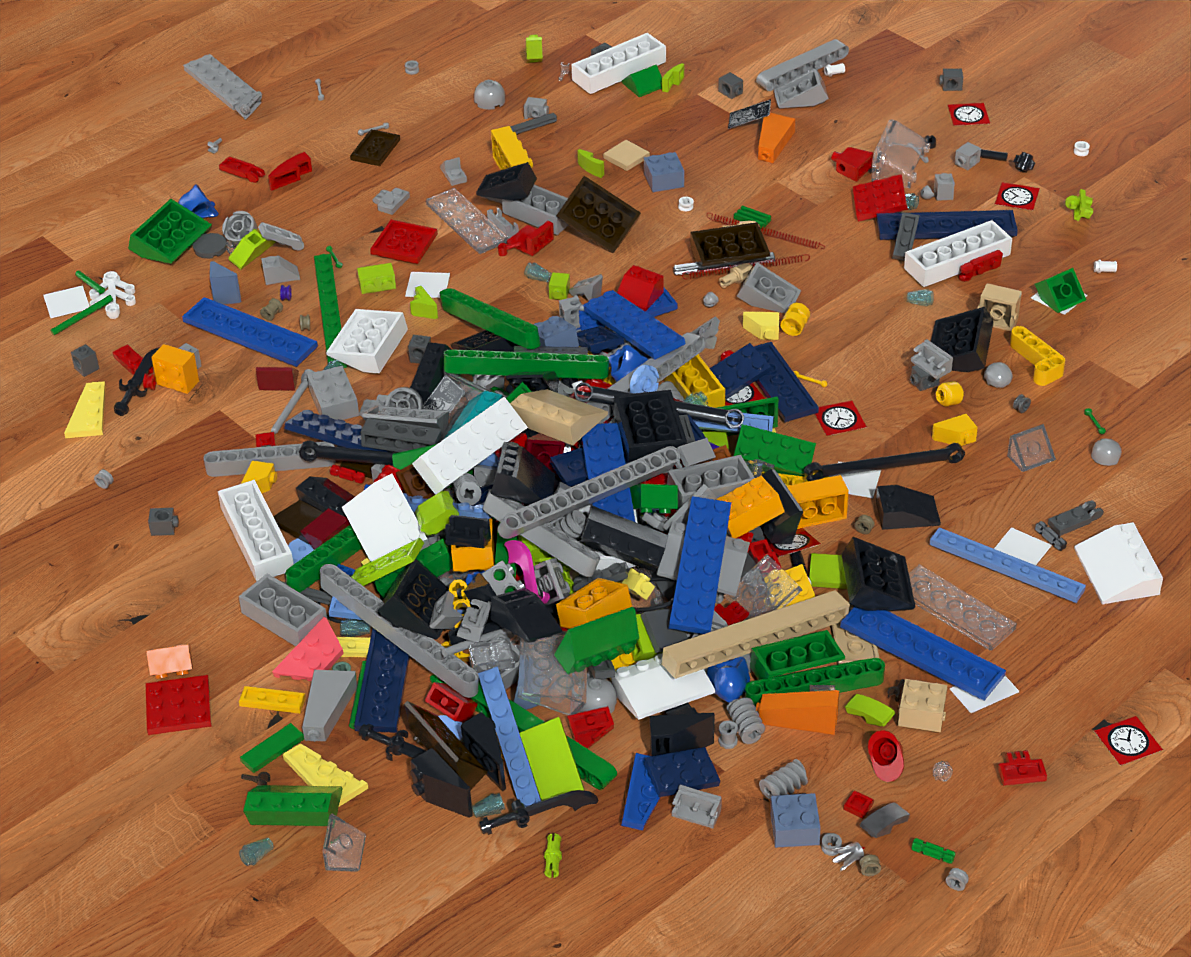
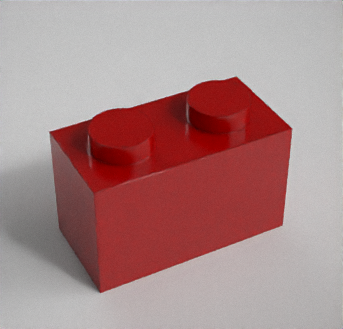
M436 682L433 683L425 699V702L458 722H466L471 719L478 703L470 698L459 694L448 684Z

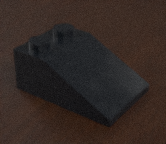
M526 162L486 175L476 191V195L511 201L523 200L529 196L537 177L529 163Z
M899 485L877 486L876 506L882 530L941 526L934 496Z
M480 712L461 724L463 744L488 771L486 775L504 791L506 790L503 760L495 730L496 725L490 717L487 718Z
M433 748L410 760V774L413 778L412 789L417 796H421L430 804L470 818L473 816L470 787Z

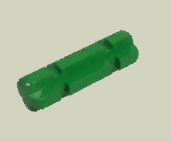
M915 838L912 843V850L920 853L922 851L924 855L938 860L942 858L943 862L952 864L955 859L956 852L953 850H944V847L930 842L924 843V840Z

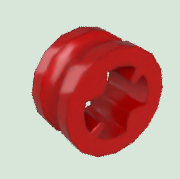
M149 374L144 375V390L145 388L147 390L149 388L155 390V374L151 376Z

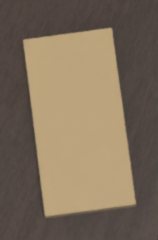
M851 604L849 606V612L854 608V606ZM841 622L831 625L833 639L845 655V660L837 661L838 665L864 659L879 658L876 645L841 628Z

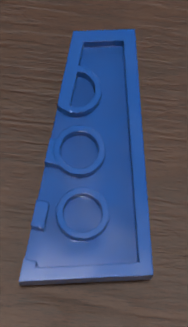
M639 753L635 755L621 826L643 830L661 798L658 797L644 765L645 758L652 756Z

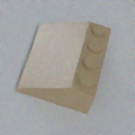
M548 389L523 393L510 403L528 429L571 445L579 441L608 415V411Z

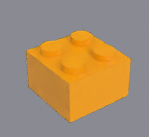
M163 344L152 356L157 385L188 394L199 382L194 353Z

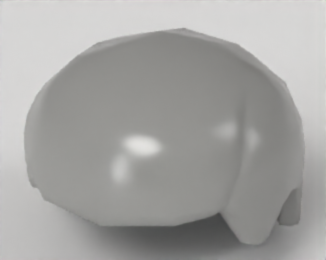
M1002 362L990 364L983 376V379L987 381V385H992L996 388H1004L1010 384L1013 378L1011 369Z
M1100 439L1094 444L1091 457L1096 463L1101 465H1116L1121 457L1122 449L1119 443L1113 439Z

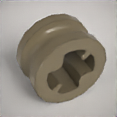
M309 314L305 317L300 315L301 331L311 329Z
M860 515L855 522L856 530L862 534H869L875 526L874 520L868 515Z
M866 855L860 859L859 865L863 875L874 876L881 871L878 856Z

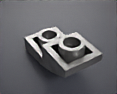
M893 802L869 815L861 822L860 827L867 831L870 836L878 838L890 834L894 825L907 822L910 814Z

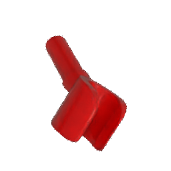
M521 242L508 245L500 243L498 245L499 256H506L507 250L521 246Z

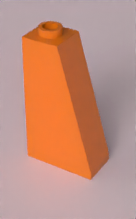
M774 113L763 117L758 146V160L770 163L775 162L795 133V118Z
M839 691L762 694L761 703L757 702L756 711L759 713V717L764 725L835 735L838 720Z

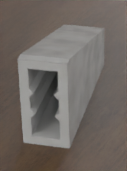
M314 670L302 726L305 741L327 740L357 689L356 671Z

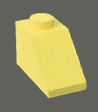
M743 312V328L759 339L778 340L779 312Z

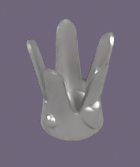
M854 842L853 844L846 845V847L831 849V851H838L841 854L835 857L833 862L844 861V865L840 868V871H842L854 861L864 857L863 849L865 847H861L858 842Z

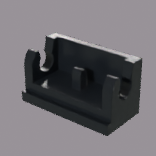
M451 515L449 517V524L445 526L446 544L485 548L491 539L489 519Z

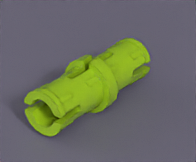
M554 833V841L552 840V834L547 836V850L544 852V859L546 860L544 874L549 878H552V871H554L553 877H558L559 861L562 859L560 851L561 836Z

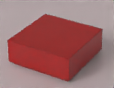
M854 790L844 804L843 810L863 819L872 807L874 799Z

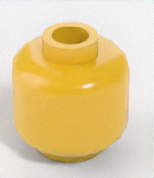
M945 382L938 386L936 399L941 405H958L963 400L964 391L958 382Z

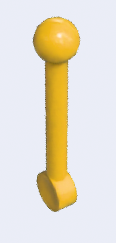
M793 371L797 378L820 384L822 387L828 385L825 380H816Z

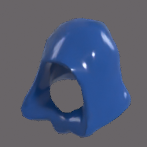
M197 184L178 201L180 205L201 218L219 215L214 208L215 203L207 199Z
M625 345L622 349H618L615 354L608 357L611 365V376L617 382L649 359L640 355L630 345ZM623 356L622 364L620 367L619 358Z
M737 657L707 669L706 675L715 688L716 693L714 694L722 700L730 703L733 700L739 699L745 693V687L750 682V676L744 657Z

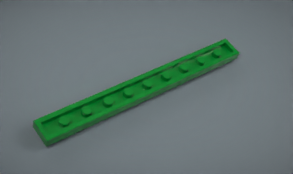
M320 254L314 256L327 352L342 329L331 254ZM327 355L329 369L339 366L347 368V364Z

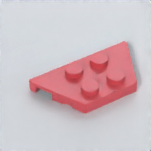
M323 617L272 671L274 677L280 678L283 675L291 676L294 680L306 679L307 681H312L314 670H329L344 654L343 648L327 618Z

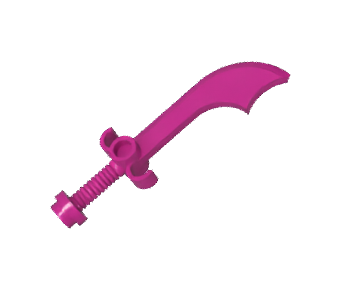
M517 540L505 542L504 545L509 553L508 563L510 565H520L526 589L538 595L530 550L524 543ZM543 591V597L538 595L544 604L550 599V595L547 592Z

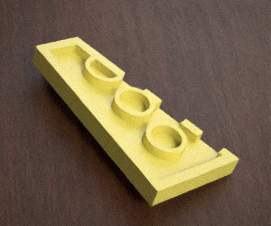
M105 381L86 383L64 432L65 438L103 435Z
M301 743L283 754L284 761L308 786H342L343 790L339 807L368 789L367 782L359 781L350 772H344L337 768V765L333 762L323 760L321 755Z

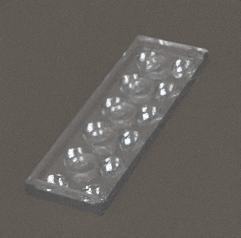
M452 188L426 199V205L479 254L498 247L500 243H507L508 236L457 189Z
M919 564L909 573L914 601L917 606L988 650L992 651L1016 630L1017 623Z

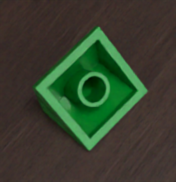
M653 65L630 74L622 80V84L638 97H642L662 89V76L657 65Z

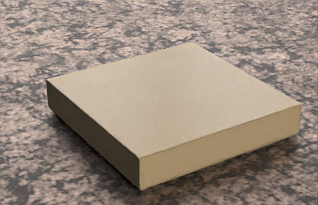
M625 140L603 153L604 159L628 171L644 161V157H649L650 152Z

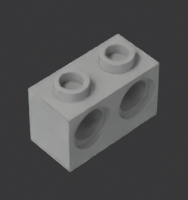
M503 560L482 573V576L489 582L496 595L504 594L508 588H514L515 590L525 588L520 580L516 581L513 577L515 572L509 563L505 565ZM497 571H502L506 576L503 580L498 581L494 578V574Z

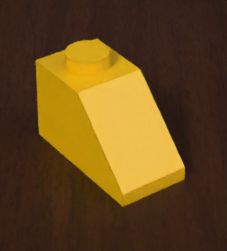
M963 414L933 424L932 439L947 444L959 443L963 446L976 441L978 427L967 414Z
M252 461L241 484L255 480L261 493L269 491L273 483L277 481V472H275L274 464Z

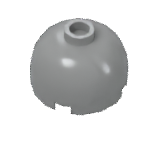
M488 79L479 83L475 88L474 103H477L479 108L492 110L495 109V106L499 105L501 107L505 103V91L500 83Z
M236 211L230 218L227 217L225 219L222 232L227 240L234 245H238L244 236L252 230L258 229L255 219L248 212Z
M400 387L390 392L386 398L385 406L423 409V401L420 394L413 388Z
M586 678L576 689L575 706L578 712L582 713L607 706L610 713L615 710L617 703L616 690L607 679Z

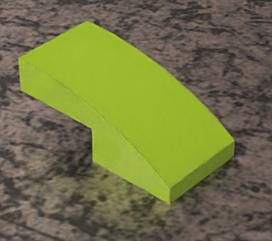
M683 63L673 67L662 77V92H669L673 84L680 85L684 79Z
M578 149L579 166L590 174L602 178L604 176V161L593 158V153Z
M856 694L845 706L848 714L863 716L866 723L882 727L895 715V711L887 705L860 694Z

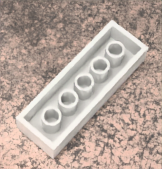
M645 33L573 63L572 80L588 93H595L621 82L632 73L653 65L659 66L665 63L666 46L649 33Z
M991 220L905 252L904 269L923 287L960 274L961 265L993 251L1000 250L1003 253L1002 258L1011 254L1012 238Z
M503 397L425 452L412 465L436 495L494 454L503 446L504 442L508 443L528 427L507 399Z
M255 480L218 491L221 510L256 582L266 574L275 577L286 573V570L294 565L292 553Z

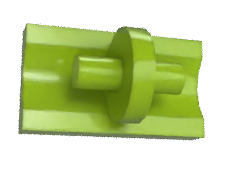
M1080 189L1078 197L1072 195L1066 198V207L1074 209V220L1079 221L1081 217L1090 219L1093 214V208H1091L1093 198L1086 196L1085 190Z

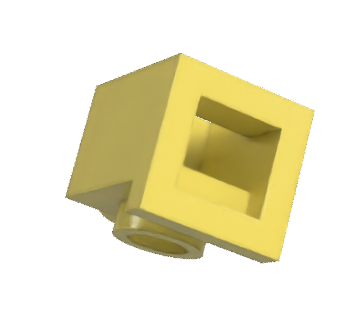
M633 568L628 572L627 579H624L622 584L628 585L630 593L644 600L648 599L655 588L649 582V577L643 573H638Z

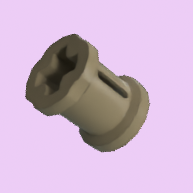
M272 298L269 304L260 310V314L265 320L272 321L275 315L283 310V305L278 299Z

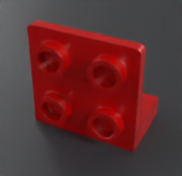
M547 221L538 229L526 225L507 240V245L521 242V246L515 248L533 256L554 240L553 223Z

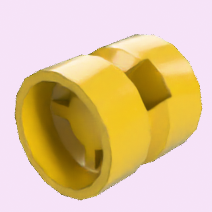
M802 303L791 304L780 323L781 329L790 336L801 334L810 317L809 309Z

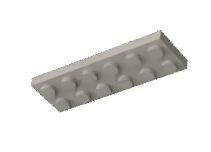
M210 54L183 65L184 71L232 110H235L234 108L250 91L252 93L256 92Z

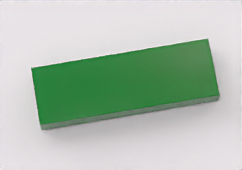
M290 723L240 756V761L252 773H255L303 741L304 734Z

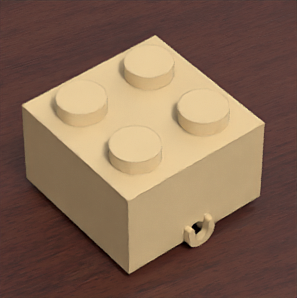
M987 283L981 294L978 308L986 307L994 322V328L1012 331V328L1015 327L1018 321L1022 291Z
M905 679L901 704L898 709V726L941 732L942 721H945L946 716L944 709L947 685Z

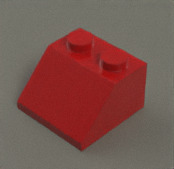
M633 265L624 274L617 293L643 311H647L664 293V276Z

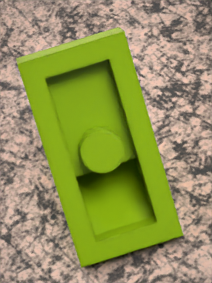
M422 286L415 287L416 295H414V300L410 302L411 314L417 317L437 319L438 312L435 301Z

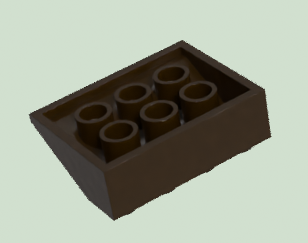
M583 176L556 217L611 253H614L638 221L641 212L586 176Z
M758 222L693 231L690 234L692 254L694 259L702 266L770 257V251Z
M406 701L404 706L409 728L415 734L413 737L415 741L421 746L424 745L428 750L433 748L470 787L471 791L488 771L438 715Z

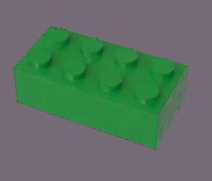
M742 424L734 456L741 455L750 471L754 474L760 471L767 472L770 469H775L780 474L805 477L803 471L808 464L812 463L816 443Z

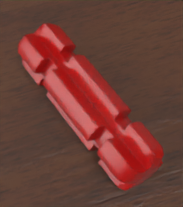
M333 464L329 470L333 476L338 477L339 475V478L349 481L355 480L359 484H362L366 479L364 473L359 471L356 473V470Z

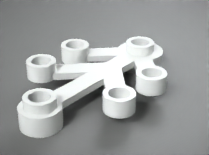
M114 271L105 273L103 283L100 284L105 289L108 287V290L101 295L94 289L89 291L90 298L92 299L90 306L108 295L112 296L113 301L105 307L106 315L110 319H116L120 314L119 305L116 304V296L125 300L128 306L136 304V299L133 295L135 293V286L121 281L120 276ZM115 286L123 288L125 292L116 289Z

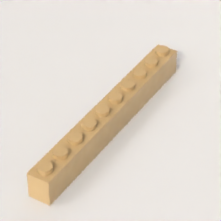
M834 590L664 647L662 665L676 679L749 654L753 647L799 637L837 624L847 616L850 604Z

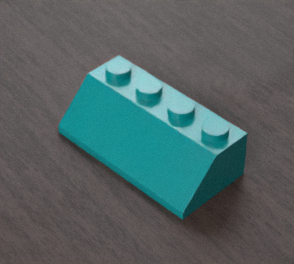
M484 391L471 399L445 438L502 399L503 395Z

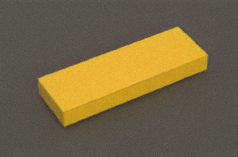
M244 686L239 699V706L300 714L306 696L305 693Z

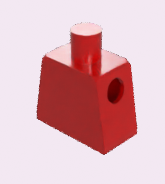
M847 147L842 153L834 151L831 160L836 162V171L857 182L873 166V152Z

